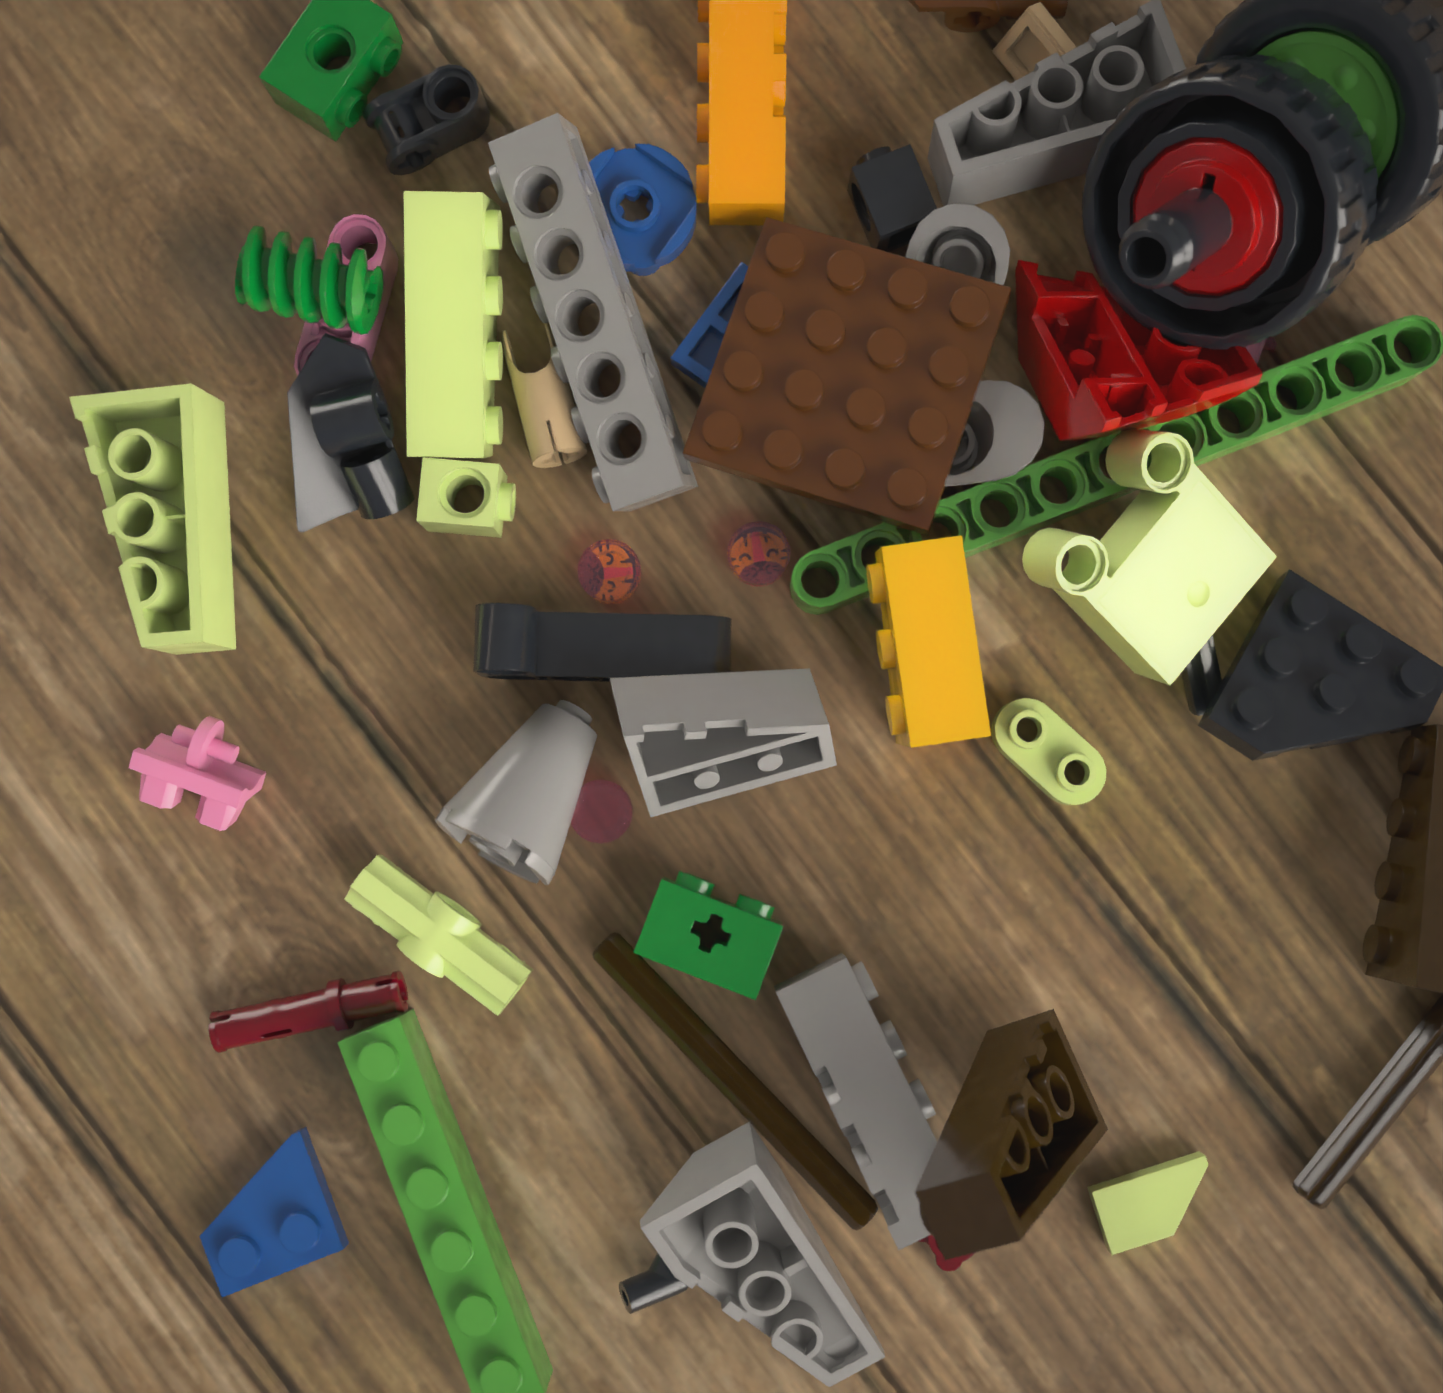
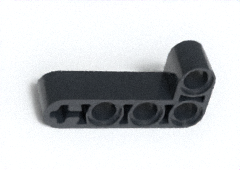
M477 604L475 606L473 672L491 679L610 682V678L731 672L732 619L712 615L538 612L535 607L523 604Z

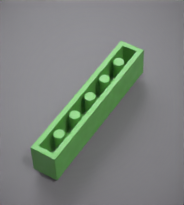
M414 1008L354 1032L337 1043L471 1393H546L553 1367Z

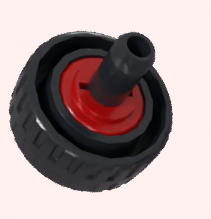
M1235 54L1222 56L1212 61L1206 60L1167 77L1128 103L1117 114L1115 122L1106 128L1098 141L1097 149L1094 156L1090 159L1086 171L1084 191L1082 192V226L1085 242L1095 271L1111 297L1131 318L1152 332L1155 327L1160 330L1163 338L1177 342L1180 345L1203 347L1210 350H1226L1233 346L1246 347L1260 343L1269 336H1277L1315 310L1341 285L1354 269L1355 261L1364 252L1370 238V226L1376 216L1378 203L1376 199V186L1378 184L1377 166L1374 164L1371 152L1372 146L1368 135L1363 130L1357 119L1358 116L1350 104L1341 98L1333 86L1323 78L1320 79L1310 73L1307 68L1293 62L1280 61L1276 57L1259 54L1251 57Z

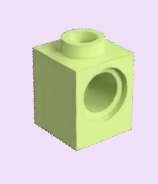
M423 457L416 521L429 532L502 538L503 521H513L516 505L515 483H507L508 476L500 464ZM468 485L483 487L484 500L479 508L469 513H461L455 510V497L463 487Z

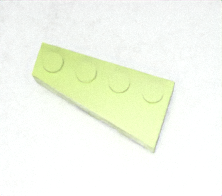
M404 191L407 457L487 458L493 456V444H502L503 412L501 406H494L495 380H501L503 374L502 343L496 342L497 315L502 314L503 308L501 276H498L499 250L502 248L503 222L500 206L483 192Z
M192 383L69 397L75 419L82 421L89 447L84 448L90 471L98 476L107 508L103 509L102 513L108 534L115 536L123 562L118 568L141 647L176 655L236 650L225 403Z

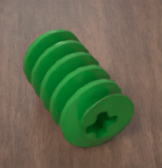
M259 225L253 226L248 234L246 243L239 253L235 275V295L238 303L242 306L247 302L254 311L265 312L273 308L276 314L285 318L293 317L298 312L299 317L307 323H317L323 318L324 322L334 329L343 328L349 323L350 329L354 333L361 335L368 334L374 325L384 285L381 267L377 266L374 271L368 269L365 249L356 248L349 264L346 265L343 264L342 248L339 243H330L323 259L317 258L315 238L304 237L298 252L293 253L292 238L290 233L286 231L278 232L270 248L267 247V232L263 226Z

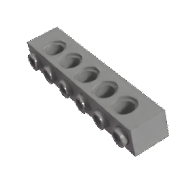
M556 113L488 142L495 162L494 165L489 167L491 182L501 201L504 203L508 202L516 224L510 227V237L521 261L529 263L536 283L535 286L530 288L532 303L539 318L545 324L549 322L557 346L551 348V358L562 382L569 383L577 404L576 407L571 409L572 420L580 439L585 444L590 443L597 466L592 468V478L599 497L604 503L610 502L612 511L630 512L698 487L691 463L685 459L682 453L685 446L578 128L559 113ZM557 184L558 199L556 204L549 211L540 213L538 208L540 193L545 187ZM571 244H577L579 249L578 263L571 272L562 275L558 267L559 256L564 248ZM596 303L600 311L599 324L591 334L583 336L578 326L579 316L585 307ZM615 363L620 370L621 382L615 393L604 397L599 389V376L606 366ZM634 423L641 432L642 442L638 452L632 457L626 458L619 448V436L627 425Z

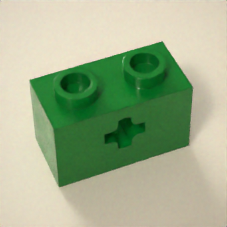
M680 870L675 881L663 877L633 953L756 1000L784 927L782 922L771 918L775 907L740 893L735 904L711 895L715 886L714 883ZM711 914H716L722 917L721 929L730 933L727 942L716 939L711 948L704 947L700 944L701 933L692 929L695 920L706 923Z

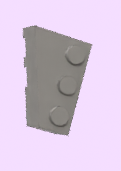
M810 668L610 678L623 737L650 817L837 765L829 722Z

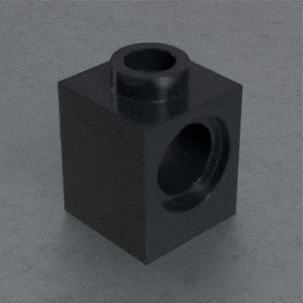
M909 144L894 151L888 146L874 149L860 157L856 162V166L851 167L847 191L870 247L889 252L909 244L919 222L934 209H937L911 145Z

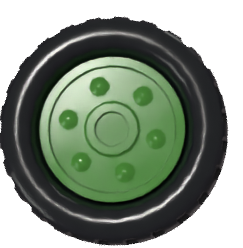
M1244 0L1236 9L1228 13L1215 27L1213 35L1203 44L1197 56L1196 64L1235 54H1242L1245 57L1257 54L1276 57L1280 61L1293 62L1305 67L1313 75L1320 79L1323 78L1336 89V92L1345 102L1350 104L1357 114V119L1363 130L1368 135L1372 146L1371 152L1374 164L1377 166L1378 184L1376 186V199L1378 203L1375 220L1371 223L1369 230L1370 238L1366 246L1374 241H1380L1409 222L1435 200L1443 190V0Z

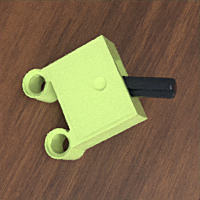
M1141 429L1125 430L1114 437L1107 448L1105 459L1107 472L1111 479L1120 486L1142 489V491L1100 541L1092 536L1056 528H1045L1037 531L1030 537L1024 547L1022 557L1024 571L1029 579L1036 584L1053 589L1134 673L1167 685H1171L1181 673L1189 711L1196 716H1202L1222 682L1212 634L1277 556L1194 464L1192 448L1186 439L1175 433ZM1151 451V463L1147 470V458ZM1068 550V564L1064 571H1061L1062 558Z

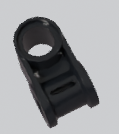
M448 64L438 67L433 72L399 89L388 91L374 98L365 107L363 118L368 127L377 130L388 153L385 162L390 173L406 175L423 169L436 158L468 142L477 140L485 133L489 126L490 111L479 84L472 73L460 65ZM460 96L470 98L467 106L461 111L455 113L444 112L447 104L452 99ZM400 127H402L405 134L403 138L398 130Z

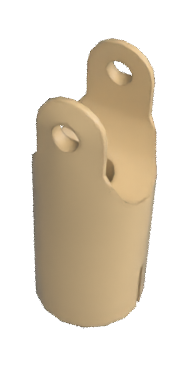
M548 322L545 324L550 347L552 348L557 345ZM503 330L502 344L504 357L532 465L537 468L561 466L560 452H562L565 464L582 458L587 454L586 444L580 439L572 420L571 409L576 406L570 384L562 382L555 370L551 356L548 365L536 373H523L519 371L506 330Z

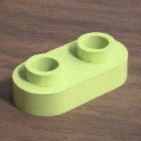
M1031 698L1017 699L1004 705L995 715L991 734L997 750L1052 800L1065 805H1079L1091 801L1101 792L1106 781V766L1102 756L1046 704ZM1022 718L1031 719L1037 726V735L1031 742L1023 741L1017 734L1016 727ZM1070 761H1077L1084 768V778L1078 785L1069 783L1065 778L1064 770Z

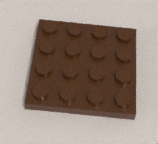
M766 217L682 452L685 459L928 536L1008 304L1011 288Z

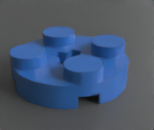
M635 144V149L625 148L615 152V147L596 155L589 164L625 271L632 272L638 276L651 275L661 266L669 264L676 259L687 247L694 234L697 203L689 173L683 164L672 154L650 144ZM640 196L646 197L648 199L646 210L649 216L644 220L636 219L633 222L625 220V211L620 205L621 201L626 198L629 201L635 202Z

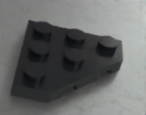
M1289 569L1276 581L1198 726L1252 761L1275 757L1283 752L1309 747L1310 749L1357 741L1363 737L1387 732L1394 734L1414 730L1428 722L1443 691V667Z

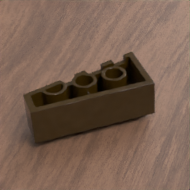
M1054 1009L986 1032L915 1190L919 1201L922 1222L927 1231L935 1237L944 1260L1021 1241L1108 1130Z

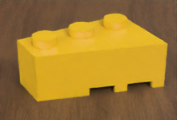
M962 535L881 547L875 552L876 563L867 565L866 571L872 604L881 603L883 630L876 631V643L881 669H888L891 695L886 696V712L890 733L895 735L896 744L913 748L991 736Z

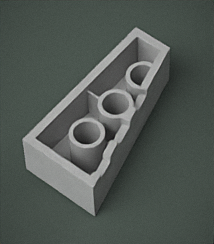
M1151 0L1140 6L1137 15L1117 26L1111 22L1090 34L1089 40L1064 55L1059 56L1056 52L1035 64L1034 71L1011 84L1005 80L935 118L927 159L943 206L952 203L976 205L1086 174L1090 159L1094 156L1097 149L1098 141L1106 128L1115 122L1117 114L1128 103L1139 97L1150 87L1186 69L1161 0Z
M840 953L775 985L774 988L810 1066L823 1087L822 1090L839 1127L850 1143L851 1150L867 1186L882 1210L887 1228L899 1251L931 1235L922 1222L919 1201L915 1190L937 1144V1140L926 1120L936 1115L920 1080L916 1079L908 1083L897 1061L907 1056V1053L891 1020L879 1025L868 1001L879 997L864 964L861 961L850 966L846 956Z

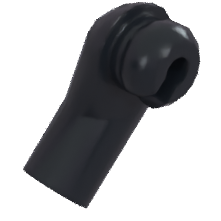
M658 1252L649 1270L619 1282L621 1299L629 1314L671 1298L688 1289L687 1285L674 1277Z

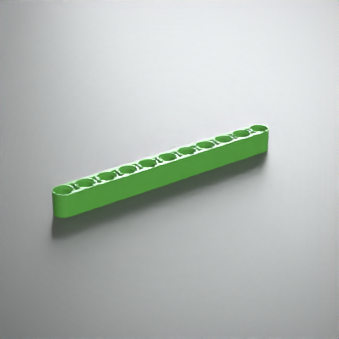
M1419 315L1405 316L1263 372L1256 386L1230 400L1192 415L1142 428L1141 430L1167 431L1179 434L1188 441L1192 448L1194 464L1200 466L1402 386L1437 363L1443 353L1442 332L1436 323L1427 317ZM1394 341H1399L1406 345L1411 354V363H1407L1398 357L1394 349ZM1336 363L1343 364L1350 369L1354 377L1353 387L1347 386L1339 380L1335 371ZM1278 385L1287 387L1293 392L1297 400L1296 410L1287 409L1279 402L1276 394ZM1219 408L1228 409L1236 415L1240 424L1238 434L1230 433L1222 428L1217 418ZM1115 434L1096 438L1030 464L1015 475L997 481L985 482L940 500L933 522L941 523L947 527L951 537L962 535L965 558H968L1139 489L1120 486L1105 476L1100 469L1099 457L1101 454L1107 453V448L1111 441L1118 435ZM1151 451L1147 458V470L1151 463ZM1050 476L1062 481L1067 490L1066 503L1055 504L1046 500L1040 491V479ZM993 499L1003 503L1009 511V525L998 528L986 523L980 512L981 502ZM884 522L813 550L801 557L794 566L789 586L791 598L797 607L804 612L820 615L870 597L867 571L861 560L862 550L872 545L884 547L923 541L921 534ZM814 568L827 570L835 579L836 591L829 597L821 599L810 596L802 587L801 577L803 574Z

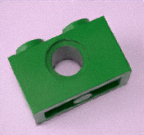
M311 0L259 78L277 105L336 142L346 127H353L361 119L363 111L367 106L368 94L380 77H387L395 69L399 62L404 42L392 14L370 0ZM338 56L350 57L343 67L336 70L326 69L332 59Z

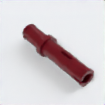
M394 971L388 975L352 983H346L344 979L340 978L328 981L325 989L276 998L225 1011H213L209 1019L215 1023H210L208 1027L210 1041L214 1050L217 1053H221L232 1048L281 1039L334 1026L336 1031L349 1030L353 1028L355 1021L396 1012H407L408 1003L405 1000H408L406 982L401 971Z

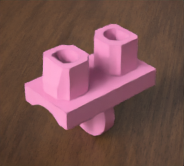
M212 716L204 718L196 730L179 724L174 729L172 737L160 733L145 750L139 747L133 750L129 764L130 769L142 773L139 792L140 801L158 808L172 809L181 802L184 789L201 795L195 818L199 823L219 831L226 830L236 822L245 802L262 789L266 772L236 761L239 754V746L222 740L224 722Z

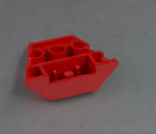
M1018 260L1015 269L1018 360L1059 441L1115 435L1125 430L1142 429L1183 418L1242 394L1256 386L1263 375L1246 347L1233 346L1226 350H1210L1203 347L1185 346L1163 338L1160 330L1155 327L1152 332L1131 318L1119 306L1106 288L1099 285L1093 273L1076 270L1074 279L1071 281L1038 275V263Z

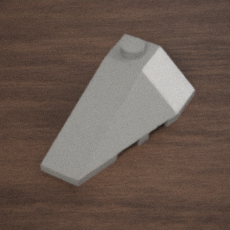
M750 1121L695 1151L640 1219L641 1230L674 1277L691 1289L695 1285L699 1286L721 1302L724 1313L737 1322L742 1318L771 1338L773 1348L828 1387L885 1358L881 1343L784 1173Z

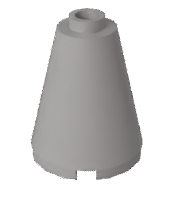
M559 700L556 706L542 704L447 802L435 819L437 825L460 844H462L467 834L471 835L469 841L480 850L478 855L498 867L529 882L537 884L541 880L544 885H549L559 863L597 739L596 732L589 726L592 717L580 707L565 700Z

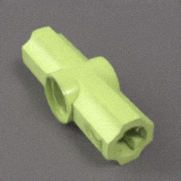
M377 855L361 871L344 898L353 908L366 915L374 924L398 940L396 945L399 950L415 964L437 977L443 978L445 975L497 1016L502 1013L534 970L507 947L480 929L481 923L464 907L440 892L435 891L433 894L383 855Z

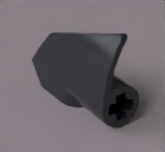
M325 333L287 392L296 521L299 532H306L318 525L359 510L361 517L366 520L383 518L403 510L415 499L392 442L394 426L391 412L366 348Z

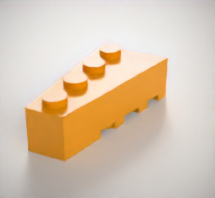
M698 0V23H709V43H697V82L709 83V103H697V143H709V164L696 165V203H709V225L763 226L766 217L783 222L786 115H784L786 100L787 54L784 53V46L786 42L787 0Z

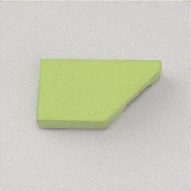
M1198 1151L1087 1187L1107 1250L1114 1255L1173 1236L1208 1167L1206 1156Z

